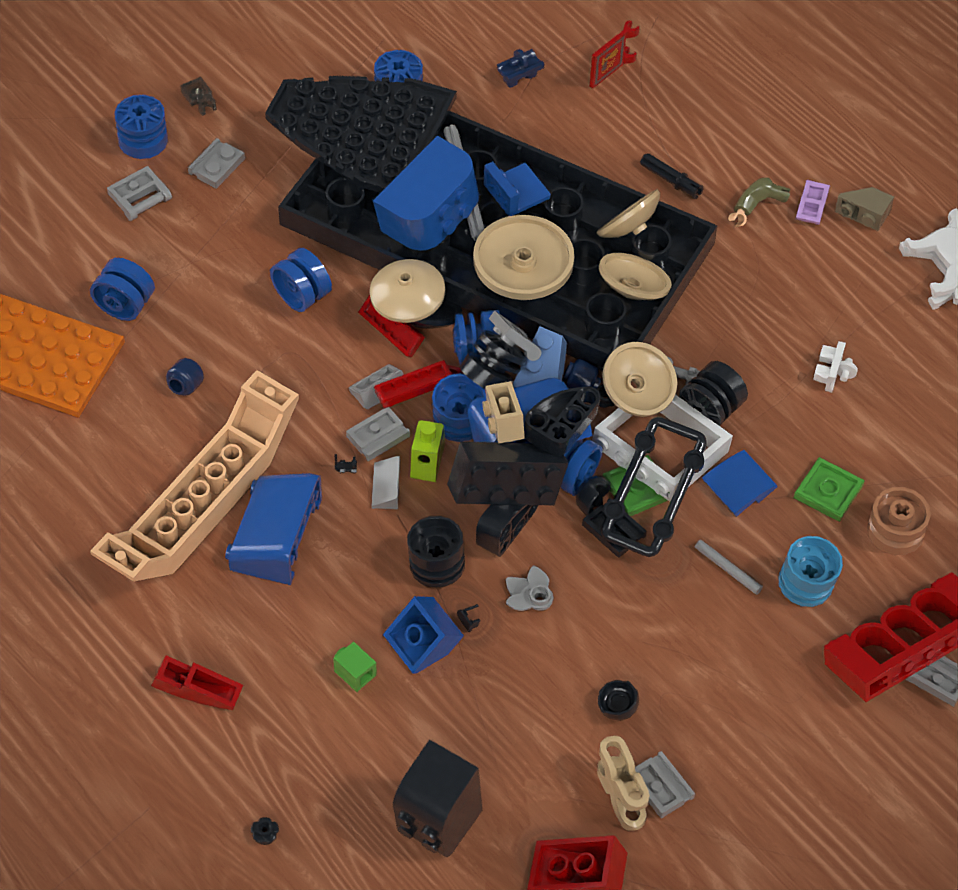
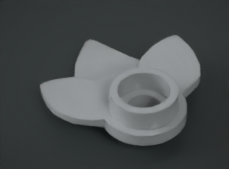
M532 566L527 579L518 577L506 578L507 590L512 595L506 600V604L511 608L519 611L531 608L542 611L552 605L553 593L548 588L549 578L540 568ZM541 597L544 600H536V598Z

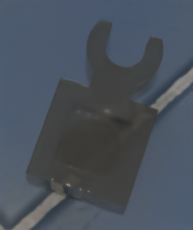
M202 77L180 85L181 92L190 105L195 106L198 104L201 115H206V106L212 107L214 111L217 110L216 101L212 97V91Z

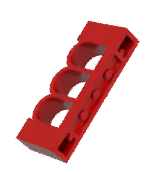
M950 572L944 577L938 578L931 584V588H925L914 594L910 601V606L897 605L888 608L882 614L881 624L875 622L865 623L855 628L850 637L845 633L837 639L831 640L824 646L825 665L865 702H868L957 649L958 576ZM940 611L953 622L940 629L923 612ZM909 628L918 633L923 640L910 647L892 630ZM868 645L881 646L894 657L879 664L862 648Z

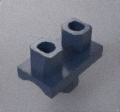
M517 49L513 53L514 57L497 64L498 72L510 88L516 86L519 79L524 77L531 79L537 76V71L544 69V62L538 59L533 49L526 52Z

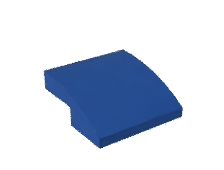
M745 450L726 459L702 477L703 481L736 517L753 502H761L778 487Z

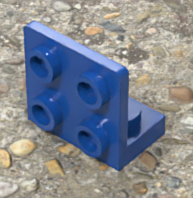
M494 162L484 165V186L508 216H513L550 199L549 191L526 163L506 172L498 169Z

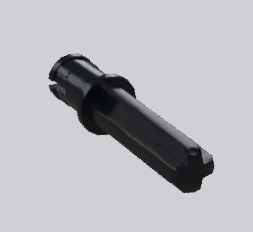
M644 154L642 156L640 164L674 185L676 190H682L694 199H697L698 195L702 194L704 187L690 179L686 173L678 172L651 154Z

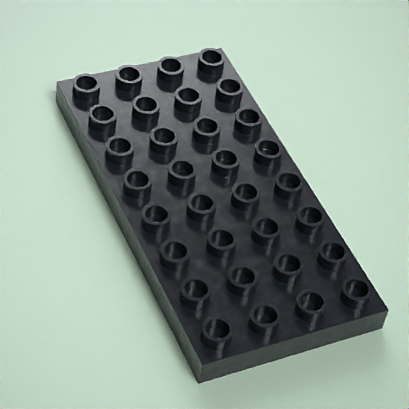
M452 111L449 112L438 136L446 140L444 134L445 127L455 125L456 129H458L463 151L472 159L479 192L478 207L484 229L499 219L509 217L484 186V165L494 162L498 169L506 172L526 163L549 191L550 199L515 215H531L546 219L559 226L569 237L574 249L573 270L567 282L556 292L538 299L517 300L499 295L484 285L474 268L473 256L476 241L471 236L467 218H464L456 226L452 234L448 235L440 244L431 249L413 250L381 232L373 200L380 194L379 192L359 187L317 159L312 162L278 206L279 224L378 270H381L390 263L405 259H415L431 264L440 272L444 279L445 300L480 316L482 311L498 310L500 315L524 331L527 337L534 339L539 326L562 335L567 342V355L595 365L602 371L609 355L619 346L630 342L651 344L713 248L718 226L659 201L655 212L645 222L647 227L637 235L632 231L621 237H600L597 234L600 228L646 195ZM611 253H626L641 257L665 271L671 280L670 291L666 296L656 300L626 298L604 281L599 272L600 261L605 255Z

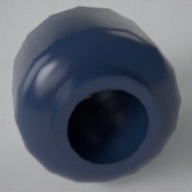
M188 358L179 359L166 374L169 389L173 393L183 396L193 393L204 379L201 366Z
M577 359L574 363L569 362L562 380L565 381L568 389L588 386L597 390L602 378L598 377L599 369L597 366Z

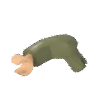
M759 178L743 192L734 207L735 213H731L728 217L729 221H734L738 217L736 227L743 226L747 221L746 216L751 214L759 202L769 197L785 203L789 199L790 189L772 183L770 178Z

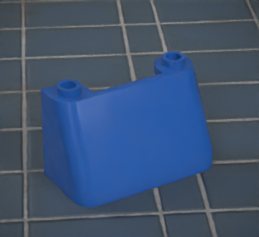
M547 378L514 388L523 413V424L525 423L527 413L537 403L554 393L568 389L566 384L557 378ZM486 396L473 400L468 407V418L473 442L498 443L495 433L491 434L489 430L488 418L490 417H485L482 402L487 401ZM590 424L578 440L593 436ZM515 440V441H512V442H505V443H517V442H516V440Z
M312 473L259 476L258 480H253L250 489L251 498L233 544H229L226 549L225 559L229 560L230 571L291 585L295 575L294 571H291V565L294 564V560L297 561L298 547L310 514L314 513L315 509H319L322 501L321 476Z

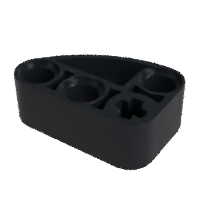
M588 386L562 390L544 398L525 417V439L550 455L556 457L564 456L596 417L600 403L599 391Z
M490 505L478 521L476 544L501 557L533 516L538 505Z

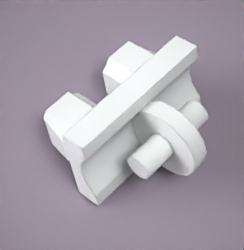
M838 341L837 348L825 345L822 347L819 361L832 365L829 367L817 364L813 380L825 383V391H833L837 375L840 376V380L843 382L857 375L858 368L852 363L853 360L851 358H846L845 361H842L846 345L844 342Z

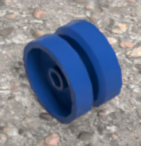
M305 248L296 249L289 254L287 260L279 261L270 269V277L278 294L285 303L298 312H304L315 303V300H321L332 290V283L324 265L311 251Z
M115 257L107 262L101 275L96 278L90 288V294L94 302L107 314L120 320L131 321L139 315L144 307V303H147L153 294L155 285L151 276L142 267L130 260Z
M580 439L564 455L568 466L561 484L563 491L575 496L581 483L594 475L602 457L603 448L601 445L592 440L583 442V439Z

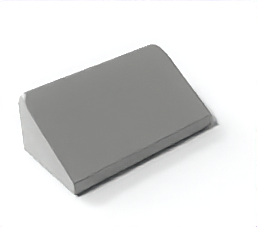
M388 364L350 386L349 391L365 409H370L380 403L374 391V386L404 374L402 370Z
M400 456L374 463L372 508L398 509Z

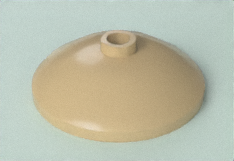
M658 189L647 194L600 228L597 234L600 237L613 238L627 235L632 231L635 235L640 233L647 227L645 222L656 210L660 199Z
M611 253L605 255L599 264V272L604 281L626 298L656 300L666 296L670 291L672 284L665 271L641 257L626 253Z
M415 259L399 260L388 264L374 276L370 285V299L375 310L383 317L395 322H415L430 316L440 307L445 296V283L440 272L431 264Z
M643 342L623 344L609 355L604 364L603 383L605 390L612 402L628 414L640 417L656 415L669 406L676 394L677 377L671 361L662 351L650 344ZM631 382H634L637 388L632 387Z

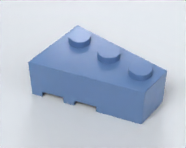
M539 326L532 342L540 348L541 356L536 361L528 359L524 365H521V370L512 384L513 388L547 378H557L562 381L567 342L562 335Z

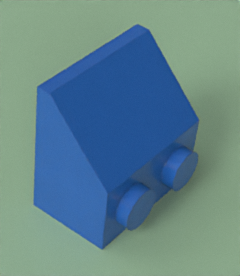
M414 596L383 633V636L413 674H417L447 656L464 636L434 597Z

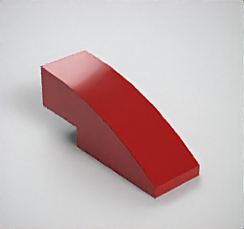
M167 655L162 660L151 684L152 687L174 696L228 710L234 709L243 688V684L193 662L189 666Z

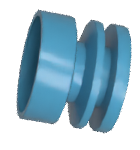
M806 536L797 539L790 546L778 576L779 587L783 595L792 603L804 607H814L823 604L830 597L843 567L842 556L838 548L829 540L819 536Z

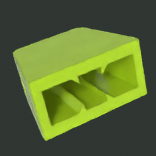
M423 420L418 421L411 451L410 478L436 482L445 445V429L443 424ZM422 455L428 456L430 461L422 462Z

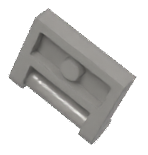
M148 166L107 187L108 195L124 211L129 221L136 219L138 214L154 205L172 199L169 189ZM155 190L158 192L134 206L131 205L134 201Z
M494 311L489 320L495 325L493 330L501 336L500 338L512 347L514 344L520 346L529 360H538L541 356L540 348L528 339L524 331Z

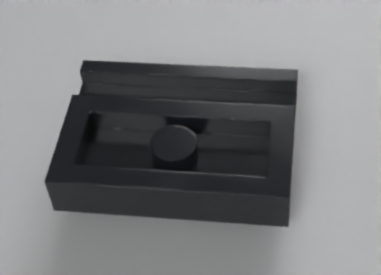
M600 505L582 519V525L613 554L620 558L628 549L608 542L601 535V527L605 516L604 505ZM626 512L623 519L615 522L611 530L637 542L641 538L644 539L647 533Z

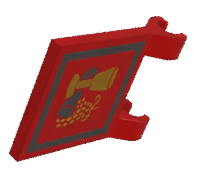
M631 20L625 22L624 29L592 54L589 85L592 89L622 65L636 61L637 52L628 54L630 47L625 46L626 39L638 36L640 26L631 28Z

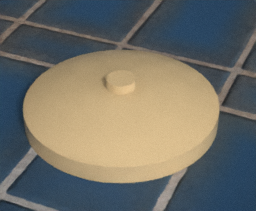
M514 215L493 222L481 232L474 246L473 262L480 280L495 293L511 299L532 300L556 292L567 282L573 270L574 249L567 234L556 224L537 216Z

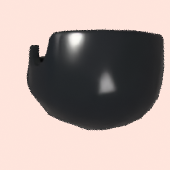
M592 476L578 487L575 493L576 504L586 516L593 511L594 507L603 506V497L611 489L610 481L603 476Z
M614 680L606 683L601 688L597 702L601 712L607 718L622 721L630 718L637 711L639 694L630 681Z

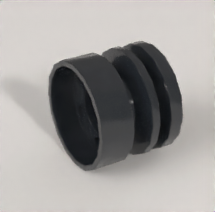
M483 330L479 336L482 341L477 340L474 343V347L480 354L469 352L459 366L460 370L484 389L488 385L513 382L512 377L506 371L518 374L521 370L519 365H524L528 358L515 344L512 347L502 340L500 335L489 330Z
M711 361L680 390L679 397L720 426L730 417L731 413L736 411L747 400L748 390L741 376L733 368L720 361Z
M429 516L415 523L407 535L410 571L414 579L422 585L432 588L453 584L462 576L465 569L463 533L459 525L453 520L442 516Z

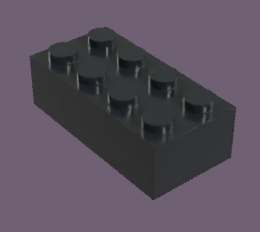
M460 442L447 485L456 504L554 506L568 462L565 456L556 457L550 455L532 443Z

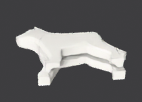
M957 208L950 211L948 215L949 224L946 227L940 228L920 240L907 238L905 241L900 242L899 250L903 256L932 259L939 270L945 275L942 283H930L932 297H929L928 302L933 310L953 299L954 304L958 305Z

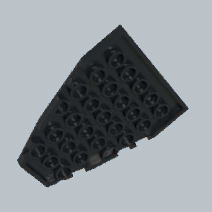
M328 76L329 81L315 82L314 77L301 80L284 79L265 112V118L307 154L359 187L381 193L438 136L457 98V91L413 78H405L404 82H390L389 77H382V81H369L367 77Z

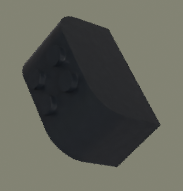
M429 739L404 775L395 793L393 810L397 830L409 839L414 838L418 840L423 847L432 853L438 852L444 857L452 855L483 811L479 767Z

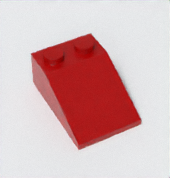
M615 835L536 841L527 890H622L628 852Z

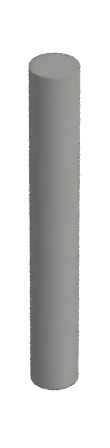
M699 540L696 543L695 548L754 594L760 593L763 588L762 585L704 541Z

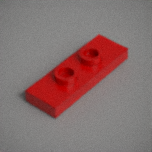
M370 294L358 311L362 317L407 357H413L425 339L410 323L391 321L380 315L372 305Z
M445 360L375 385L374 391L385 409L433 391L441 379L453 374Z

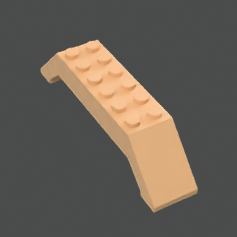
M256 370L241 387V393L224 427L128 531L113 535L107 532L90 551L91 555L132 581L173 574L247 492L253 480H257L270 466L298 402L299 394Z

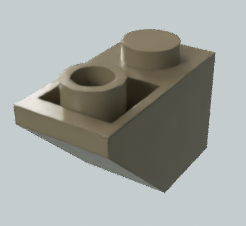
M874 187L840 193L835 212L879 231L891 212L894 196Z

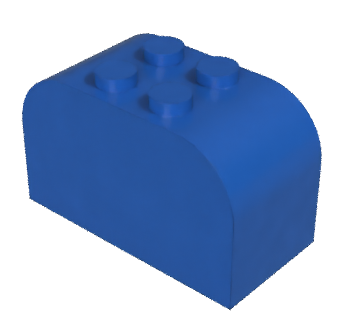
M436 136L373 200L381 232L413 250H428L440 244L448 235L454 232L456 226L464 218L471 214L478 203L479 192L472 159L462 149Z

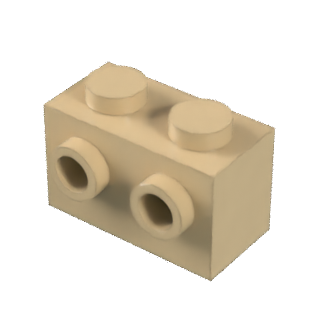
M512 382L485 386L487 401L482 402L485 417H490L488 418L489 430L491 434L495 433L498 444L525 439L523 413Z

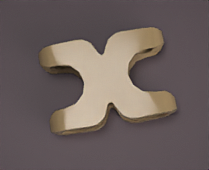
M609 736L600 743L599 754L601 760L598 763L597 775L605 792L611 796V803L621 826L628 831L639 830L645 825V807L649 802V791L641 774L635 771L634 760L625 741L618 736ZM610 746L618 748L620 750L619 757L610 756L607 748ZM627 810L636 811L639 818L636 821H631L626 817L625 813Z

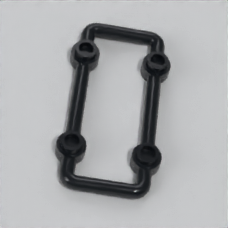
M658 416L649 421L645 431H641L636 435V451L615 498L607 501L604 505L605 520L601 527V535L605 540L646 557L657 555L663 543L671 540L674 534L672 523L694 473L701 471L704 466L703 452L706 448L707 440L703 433ZM657 427H661L696 441V445L693 450L688 451L684 455L683 466L685 470L663 519L657 520L653 525L654 540L649 547L614 533L611 530L614 523L619 522L624 517L625 506L623 503L645 454L654 450L656 444L654 434Z

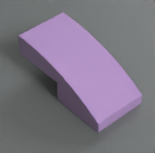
M806 180L796 215L797 220L820 224L830 185Z

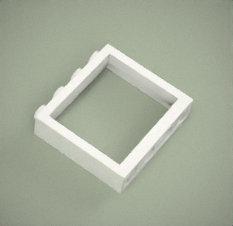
M676 394L669 406L660 412L671 421L697 430L706 437V446L708 448L703 452L704 466L701 471L694 473L689 484L690 486L729 452L733 435L691 407ZM618 408L595 427L592 441L601 445L603 453L613 459L617 465L627 470L636 450L612 432L633 415ZM644 456L635 477L670 502L685 468L673 478Z

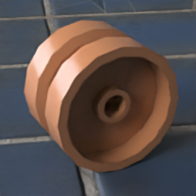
M892 487L882 491L876 497L867 526L869 538L880 550L892 555H906L914 552L922 544L931 517L929 504L915 490L905 487Z

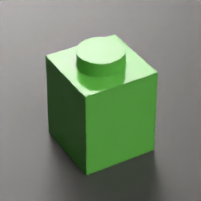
M355 642L339 649L333 658L334 672L356 692L377 676L376 661Z

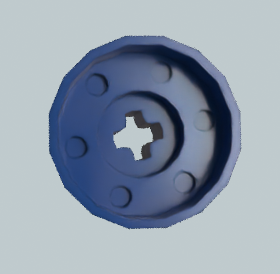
M405 50L385 52L378 57L374 64V81H382V77H389L390 82H404L405 78L423 81V64L415 54Z
M133 95L125 98L118 104L115 110V122L121 150L128 156L137 159L151 158L160 154L168 143L165 111L161 102L152 96Z
M498 310L482 311L480 323L475 322L473 313H468L466 325L462 313L455 314L453 343L460 365L469 352L480 354L474 347V343L477 340L482 341L479 336L483 330L496 333L493 330L495 325L489 320V317L494 311L499 313Z
M453 374L441 379L434 387L432 394L433 420L435 423L444 425L446 439L456 442L473 439L468 418V407L473 400L486 396L485 389L473 382L465 374Z

